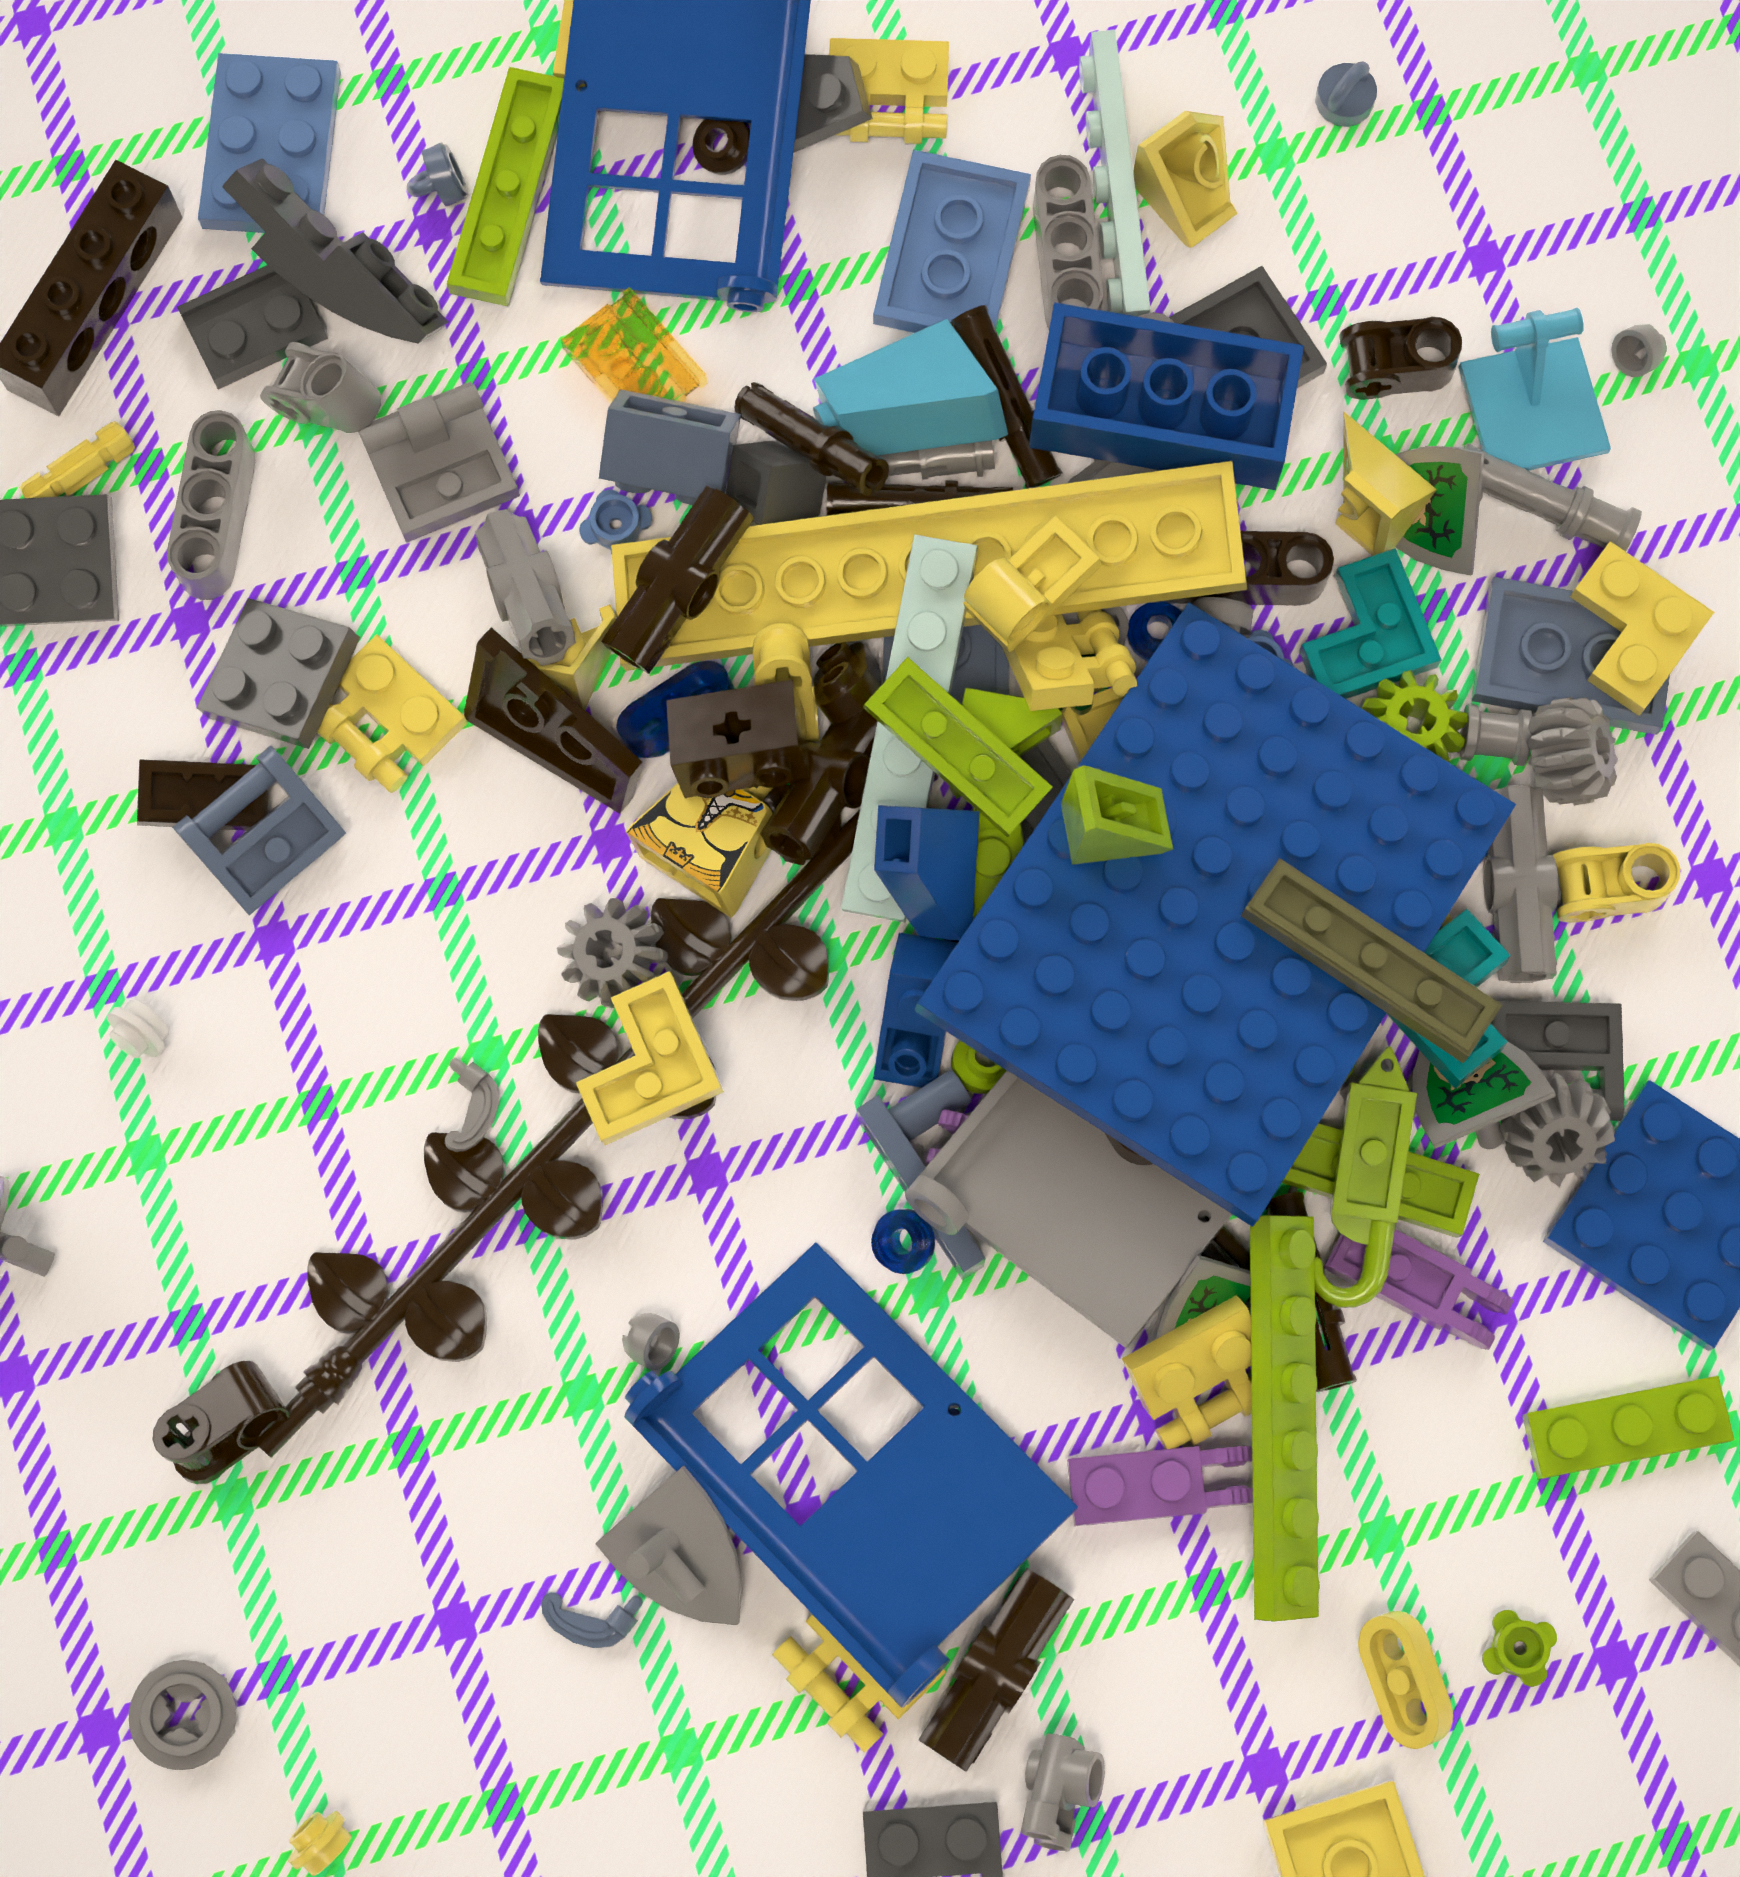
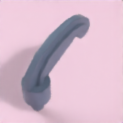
M554 1592L547 1593L544 1596L541 1608L546 1622L558 1634L579 1645L590 1648L613 1647L626 1638L627 1634L638 1622L634 1615L642 1606L643 1600L640 1596H633L624 1608L617 1605L606 1620L561 1609L563 1604L562 1597Z

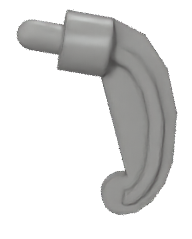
M454 1058L450 1061V1068L460 1076L458 1083L472 1093L462 1131H450L445 1137L446 1147L452 1151L459 1152L474 1147L486 1135L495 1120L499 1106L498 1085L485 1070L474 1062L466 1065L460 1059Z

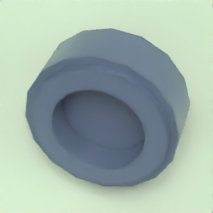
M1364 61L1357 62L1356 64L1340 63L1333 65L1323 73L1317 86L1315 103L1319 113L1326 121L1336 126L1350 127L1360 124L1369 117L1377 98V85L1374 77L1370 74L1369 64Z
M441 142L422 150V157L427 170L420 172L409 180L406 186L409 195L421 197L436 191L446 207L466 199V195H468L467 186L459 165L448 145Z

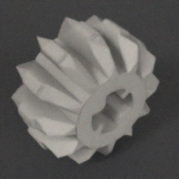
M1572 697L1552 700L1551 704L1538 706L1535 716L1531 717L1528 725L1531 737L1527 741V745L1531 750L1529 764L1534 767L1536 785L1543 789V795L1549 803H1558L1559 805L1573 803L1575 806L1593 803L1594 799L1608 797L1611 786L1615 785L1617 779L1614 766L1619 759L1615 754L1614 743L1616 739L1612 737L1610 731V719L1603 715L1600 704L1596 700H1588L1587 698L1573 699Z
M610 898L605 906L604 913L598 906L592 903L584 905V916L587 922L584 926L572 920L565 922V929L576 936L574 944L564 943L556 949L558 955L574 960L564 968L561 975L569 983L580 982L577 996L590 1002L599 995L602 1006L615 1008L611 997L638 986L640 981L646 982L658 977L657 974L649 971L650 964L666 962L668 953L660 948L650 947L661 938L664 932L661 926L655 923L645 925L648 914L647 910L639 905H634L626 911L623 901L617 898ZM612 941L623 947L619 960L611 957L614 965L603 961L602 958L606 947L611 950L614 949Z
M1555 1072L1550 1085L1555 1091L1556 1096L1501 1120L1500 1130L1506 1142L1505 1151L1511 1163H1515L1516 1167L1522 1166L1525 1175L1534 1183L1548 1175L1550 1181L1560 1188L1566 1174L1574 1172L1576 1176L1586 1181V1165L1588 1163L1606 1164L1607 1153L1604 1146L1615 1141V1129L1610 1121L1609 1114L1611 1111L1604 1097L1599 1096L1598 1093H1593L1589 1083L1585 1082L1581 1077L1567 1085L1565 1078Z

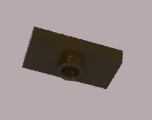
M139 759L136 826L173 827L186 815L192 820L256 765ZM267 790L221 829L247 831L267 814Z

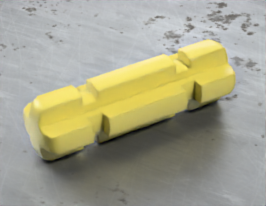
M110 422L95 432L96 440L90 443L86 438L47 465L48 473L41 476L37 472L21 483L19 487L21 494L24 498L58 497L64 492L67 496H70L108 470L107 462L113 459L117 464L130 455L135 449L132 439L118 422Z

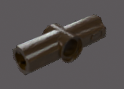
M706 485L669 541L665 539L659 541L646 555L636 576L635 583L637 589L601 642L604 646L636 669L650 674L685 620L697 618L710 603L719 584L720 575L718 571L754 518L751 513L727 494L717 488L713 489Z
M865 709L843 723L831 724L819 743L807 742L810 778L789 782L790 788L760 834L766 847L775 851L786 862L804 865L808 858L814 856L844 807L856 809L861 806L878 722Z
M1026 1568L1004 1599L1001 1609L989 1628L984 1625L952 1676L956 1679L918 1740L967 1772L990 1739L991 1732L1003 1713L1009 1714L1031 1681L1041 1663L1037 1660L1075 1599L1044 1577Z

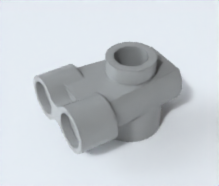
M1046 1734L1043 1750H1032L1027 1760L1025 1783L1027 1789L1032 1791L1031 1799L1026 1803L1020 1832L1034 1838V1843L1038 1846L1057 1851H1070L1076 1820L1073 1819L1075 1806L1093 1808L1101 1797L1105 1778L1103 1755L1099 1752L1085 1750V1747L1075 1738L1059 1734Z

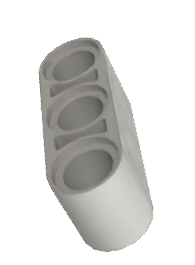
M1060 154L1052 156L1041 163L1036 172L1033 201L1044 315L1048 330L1054 302L1061 303L1067 299H1078L1084 302L1088 308L1101 310L1103 298L1093 197L1088 169L1079 159L1071 155ZM1061 187L1072 191L1074 196L1067 199H1057L1051 196L1048 191ZM1061 243H1072L1078 246L1081 252L1071 256L1063 255L1057 252L1054 247Z
M223 410L209 411L201 415L193 423L189 432L167 547V561L182 588L191 597L200 600H213L222 596L231 587L235 576L256 463L254 448L241 421L232 413ZM222 440L236 441L234 448L229 453L222 456L210 454L212 447ZM212 497L225 498L223 506L218 511L212 514L198 512L206 500ZM201 555L215 556L212 565L207 570L199 573L187 571L189 564L196 557Z

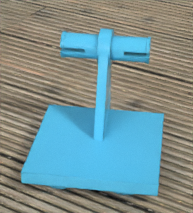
M1578 307L1544 315L1541 310L1532 311L1526 314L1525 320L1492 325L1491 340L1495 351L1500 352L1501 350L1516 347L1515 351L1460 362L1458 368L1481 449L1487 452V454L1530 471L1610 452L1611 446L1579 338L1575 337L1549 343V340L1582 334L1584 322Z

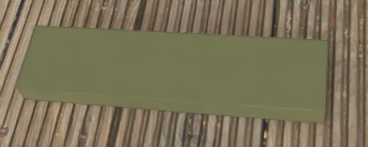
M1280 858L1241 914V917L1462 1063L1470 1056L1502 1004Z

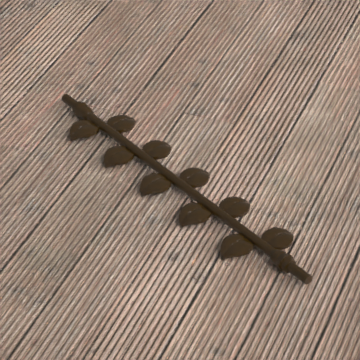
M936 773L934 776L933 783L938 780V776ZM790 785L773 788L762 801L771 809L772 813H774L787 793ZM860 809L842 828L841 814L839 815L814 856L807 859L810 861L732 942V932L724 913L708 902L657 898L651 910V924L655 923L661 926L664 932L661 938L655 942L657 948L668 953V959L665 963L681 975L698 976L682 993L692 1019L748 961L752 976L759 986L771 996L781 1000L804 1001L816 997L828 987L830 972L829 956L824 942L814 931L801 926L785 924V922L852 854ZM545 1014L539 1022L538 1044L543 1064L551 1078L568 1092L579 1094L580 1091L576 1082L635 1056L631 1046L619 1058L620 1048L613 1031L607 1024L596 1018ZM709 1057V1059H710V1061H711V1063H712V1065H713V1068H714V1070H715V1072H716V1068H715V1066H714V1064H713L711 1058ZM716 1096L668 1118L693 1119L700 1117L715 1106ZM583 1098L568 1111L505 1178L506 1166L499 1148L489 1139L483 1137L474 1147L466 1151L455 1152L448 1149L445 1145V1137L448 1133L431 1132L428 1134L423 1148L424 1164L433 1192L452 1210L471 1213L389 1299L390 1285L383 1267L372 1258L351 1253L314 1252L311 1255L307 1266V1282L312 1303L318 1315L334 1330L345 1334H355L344 1346H337L319 1359L318 1363L309 1366L303 1371L306 1376L295 1386L298 1393L285 1406L289 1412L290 1419L286 1421L285 1417L282 1416L279 1420L270 1422L254 1440L255 1444L272 1458L317 1411L324 1414L334 1402L339 1405L345 1396L346 1390L350 1389L353 1382L359 1377L365 1360L404 1320L407 1333L414 1344L428 1356L439 1361L461 1362L469 1360L480 1353L484 1348L487 1333V1312L481 1297L470 1287L442 1280L520 1199H522L524 1212L533 1225L544 1234L556 1239H580L587 1237L600 1227L603 1213V1193L599 1180L586 1166L571 1161L558 1160L593 1124Z

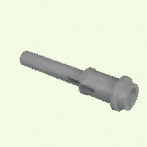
M992 440L877 455L888 463V476L921 472L922 480L928 479V477L977 471V477H984V470L995 469ZM834 475L826 476L825 484H828V482L838 483L845 481Z

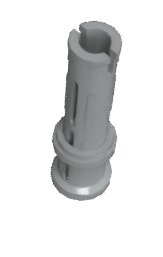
M1469 443L1464 446V449L1484 452L1481 492L1557 525L1556 531L1565 539L1571 540L1576 536L1601 548H1605L1611 541L1625 552L1627 551L1639 526L1642 516L1641 510L1631 507L1625 511L1594 497V490L1591 488L1576 486L1572 490L1508 461H1503L1487 454V452L1473 447Z

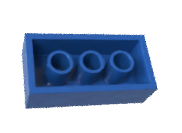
M1054 302L1033 414L1029 448L1161 471L1232 461L1235 484L1276 490L1286 458L1304 345Z

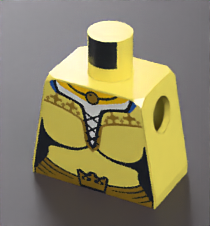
M677 783L627 829L626 833L641 859L732 918L740 908L771 852V849L766 847L760 833L773 814L771 809L762 802L773 788L758 786L727 791L725 794L715 798H702L698 796L684 798Z

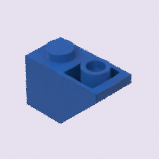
M878 805L874 871L918 936L959 941L973 921L980 811Z
M899 932L889 973L873 1076L874 1080L922 1088L939 1077L947 1032L916 1013L915 1008L917 1002L957 945V942Z

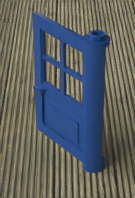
M811 0L573 1L540 277L542 285L727 301L729 308L743 312H761L764 309V303L776 301ZM581 84H585L586 87H582L580 91H578V86ZM598 111L668 116L660 178L591 173ZM681 117L751 123L744 185L674 180ZM589 187L658 193L651 256L582 250ZM672 194L742 200L735 263L665 257Z
M816 1242L676 1374L673 1371H668L658 1376L654 1371H650L641 1377L625 1395V1399L630 1405L624 1414V1418L676 1472L682 1466L686 1467L706 1491L728 1527L901 1708H904L915 1699L949 1663L950 1659L938 1647L1078 1509V1506ZM815 1298L863 1348L807 1400L759 1350ZM875 1358L923 1408L872 1458L866 1461L818 1410ZM750 1361L797 1411L740 1464L701 1424L693 1413L741 1367ZM951 1406H957V1407L960 1408V1411H959V1409H957V1408H951V1409H950V1407H951ZM808 1421L857 1472L800 1526L751 1474Z

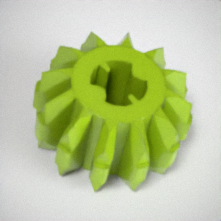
M1411 670L1403 672L1399 686L1388 679H1383L1379 682L1376 688L1378 698H1366L1361 709L1450 763L1448 752H1460L1465 743L1464 737L1457 730L1464 728L1467 723L1466 712L1451 709L1459 697L1457 690H1447L1441 695L1435 691L1439 681L1436 674L1429 675L1424 685L1418 686L1416 677ZM1408 716L1420 721L1418 734L1406 730Z

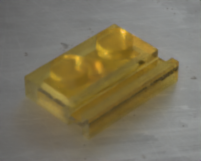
M630 287L622 292L623 296L611 306L606 304L561 339L562 349L610 404L620 389L685 402L687 395L699 387L701 389L708 384L706 373Z

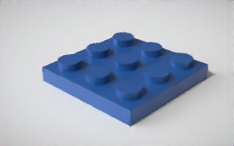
M1648 1080L1643 1084L1623 1115L1622 1120L1616 1126L1615 1141L1604 1146L1607 1153L1606 1164L1592 1163L1586 1173V1181L1582 1179L1542 1242L1702 1348L1710 1351L1716 1347L1740 1309V1138L1654 1082Z

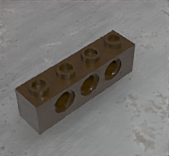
M115 159L0 342V381L7 391L58 417L61 415L183 218L168 185Z

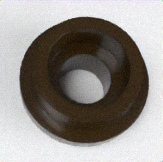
M704 119L697 127L692 143L693 153L697 162L707 171L717 175H726L737 171L747 162L750 130L744 122ZM721 133H726L728 140L725 148L719 152H714L713 143L716 137Z

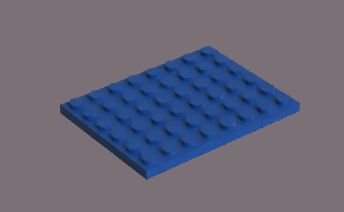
M1188 602L1137 677V686L1129 689L1076 767L1085 765L1161 788L1173 850L1163 854L1072 865L1061 808V801L1069 783V778L917 1002L915 1012L1253 1227L1387 1013L1241 917L1244 909L1280 858L1424 953L1516 804Z

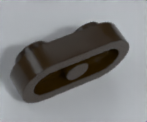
M846 641L836 643L828 648L816 662L819 670L813 679L815 703L831 724L843 723L860 713L864 709V704L882 685L879 663L862 642L848 645Z

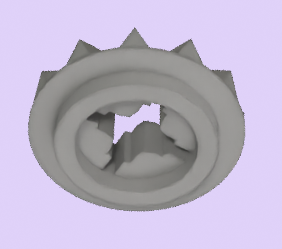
M190 1660L169 1662L150 1672L136 1688L129 1707L130 1733L139 1751L154 1764L171 1770L195 1769L220 1756L229 1739L236 1732L235 1721L238 1702L233 1696L227 1678L205 1663ZM167 1692L172 1698H177L183 1703H189L205 1695L206 1699L200 1703L201 1707L194 1715L199 1724L197 1728L203 1734L201 1737L197 1732H192L186 1727L169 1731L163 1736L162 1732L170 1726L168 1723L175 1715L170 1706L172 1702L166 1696Z

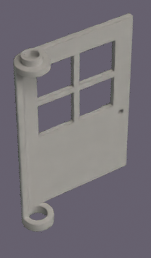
M1009 1071L1004 1073L905 1192V1198L910 1206L931 1226L948 1235H955L964 1226L1126 1349L1171 1294L1196 1256L1204 1252L1233 1215L1154 1164L1136 1165L1126 1161L1115 1151L1103 1131Z

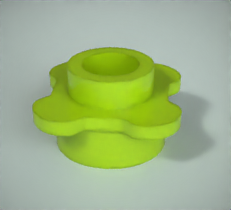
M1512 1610L1498 1612L1492 1620L1495 1634L1491 1647L1482 1654L1484 1668L1493 1675L1505 1672L1517 1676L1528 1687L1542 1684L1547 1678L1545 1665L1549 1660L1551 1647L1557 1643V1633L1554 1627L1548 1622L1535 1624L1531 1621L1521 1620L1517 1613ZM1518 1641L1522 1642L1526 1648L1522 1655L1516 1654L1513 1648L1514 1644Z

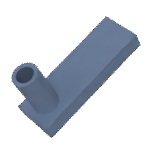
M949 1070L889 1109H887L880 1096L877 1095L857 1108V1120L903 1191L906 1192L926 1168L910 1144V1141L937 1125L942 1110L957 1112L972 1101L960 1079L952 1070ZM922 1218L962 1281L984 1267L986 1258L964 1226L955 1235H948L937 1230Z

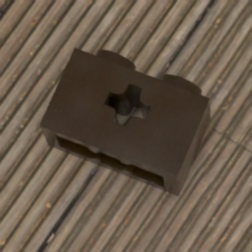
M793 680L667 700L670 766L684 798L696 796L715 798L725 794L727 791L758 786L777 788L788 784L790 781L810 778L805 713Z

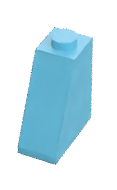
M948 319L814 378L821 404L813 407L816 420L829 427L835 425L845 429L853 436V440L857 445L875 455L991 441L1008 435L998 389Z

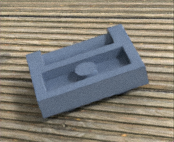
M271 745L256 757L259 764L192 820L186 815L172 827L249 916L347 834ZM274 783H277L288 797L220 853L209 838Z

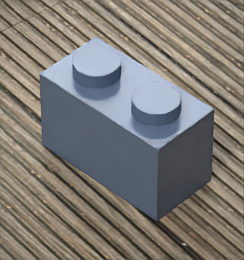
M620 389L607 410L598 478L613 481L617 488L626 492L647 493L652 489L675 494V498L678 501L689 505H694L706 485L713 489L717 488L725 493L733 445L737 444L741 414Z

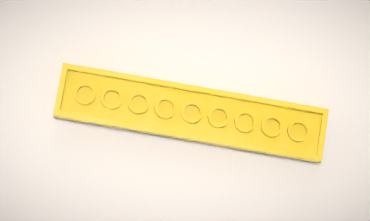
M1232 461L749 526L718 571L720 575L719 584L708 606L697 618L685 620L669 647L664 651L654 667L753 654L754 638L758 632L768 625L776 623L791 624L800 628L807 636L809 647L894 636L914 534L977 545L978 555L973 575L974 579L981 570L994 560L1005 557L1007 560L1010 559L1055 515L1100 557L1102 566L1051 615L1247 590ZM671 537L611 545L616 617L619 616L637 589L635 583L636 576L646 555L659 541L664 539L669 541ZM966 611L964 627L980 625ZM620 658V665L625 671L636 670L635 667Z

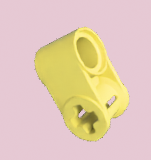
M776 623L768 625L758 632L753 642L754 685L793 680L805 713L807 742H819L817 705L814 694L815 686H812L810 650L807 636L800 628L791 624Z
M1656 843L1609 848L1579 847L1553 854L1557 865L1563 903L1557 909L1558 919L1561 922H1587L1609 916L1654 911L1666 901L1680 880L1681 867L1677 857L1670 849ZM1643 866L1654 870L1661 882L1660 889L1651 891L1639 887L1631 875L1632 868Z

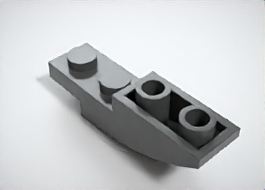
M263 158L237 169L223 184V189L265 231L251 249L278 275L302 294L327 310L363 328L391 338L417 344L442 330L449 322L438 311V305L434 297L423 287L413 284L395 266L393 255L383 244L377 240L370 239L364 232L342 242L337 237V231L332 222L322 213L312 210L293 191L294 187L289 177L279 168L268 164Z

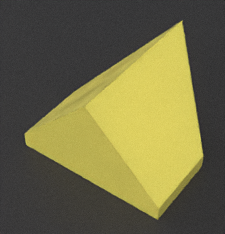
M1184 111L1137 146L1133 170L1135 189L1185 246L1189 248L1194 247L1238 214L1230 200L1224 116Z
M1343 411V491L1341 492L1343 504L1338 508L1341 515L1336 519L1335 524L1374 556L1396 547L1437 489Z
M610 604L599 608L602 622L598 627L581 633L576 619H570L576 643L568 648L563 660L541 666L538 661L528 659L584 710L612 652L601 642L616 620Z

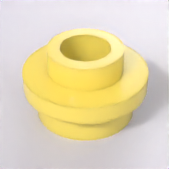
M334 1811L326 1818L319 1812L311 1815L289 1839V1843L295 1850L290 1855L288 1862L295 1869L304 1867L312 1876L323 1871L351 1840L352 1835L342 1826L345 1818L338 1811Z

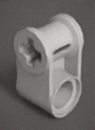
M290 342L284 351L288 359L274 384L264 387L260 394L261 400L268 407L291 421L300 424L312 423L341 430L345 433H355L367 427L378 415L381 407V394L378 389L342 355L336 352L330 353L313 349L298 342Z

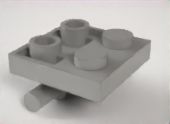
M471 381L432 397V395L397 408L396 412L374 420L367 427L358 431L406 543L520 496L513 475L483 410L484 406L475 384L472 385Z

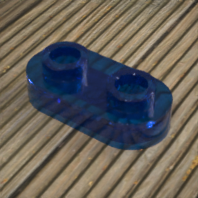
M701 661L691 664L629 704L618 717L616 724L617 732L624 745L638 758L663 756L670 751L667 700L732 690L735 687L722 664L715 661Z

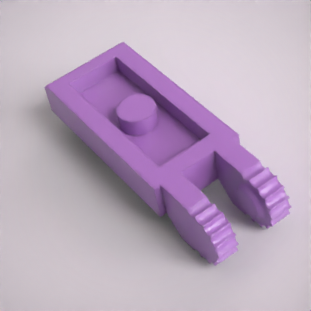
M1395 1229L1388 1277L1382 1291L1376 1296L1377 1298L1437 1330L1444 1328L1450 1334L1485 1350H1490L1496 1337L1486 1326L1452 1310L1460 1293L1462 1292L1485 1309L1504 1315L1508 1314L1514 1302L1506 1293L1471 1275L1472 1269ZM1340 1234L1323 1269L1353 1285L1356 1284L1361 1277L1366 1245L1352 1241Z
M1199 1446L1068 1459L1067 1467L1071 1500L1078 1506V1509L1073 1513L1074 1527L1200 1515L1207 1513V1509L1253 1504V1487L1249 1488L1247 1485L1231 1486L1225 1490L1205 1492L1202 1467L1223 1466L1224 1468L1244 1466L1247 1462L1252 1461V1446L1225 1447L1200 1451Z

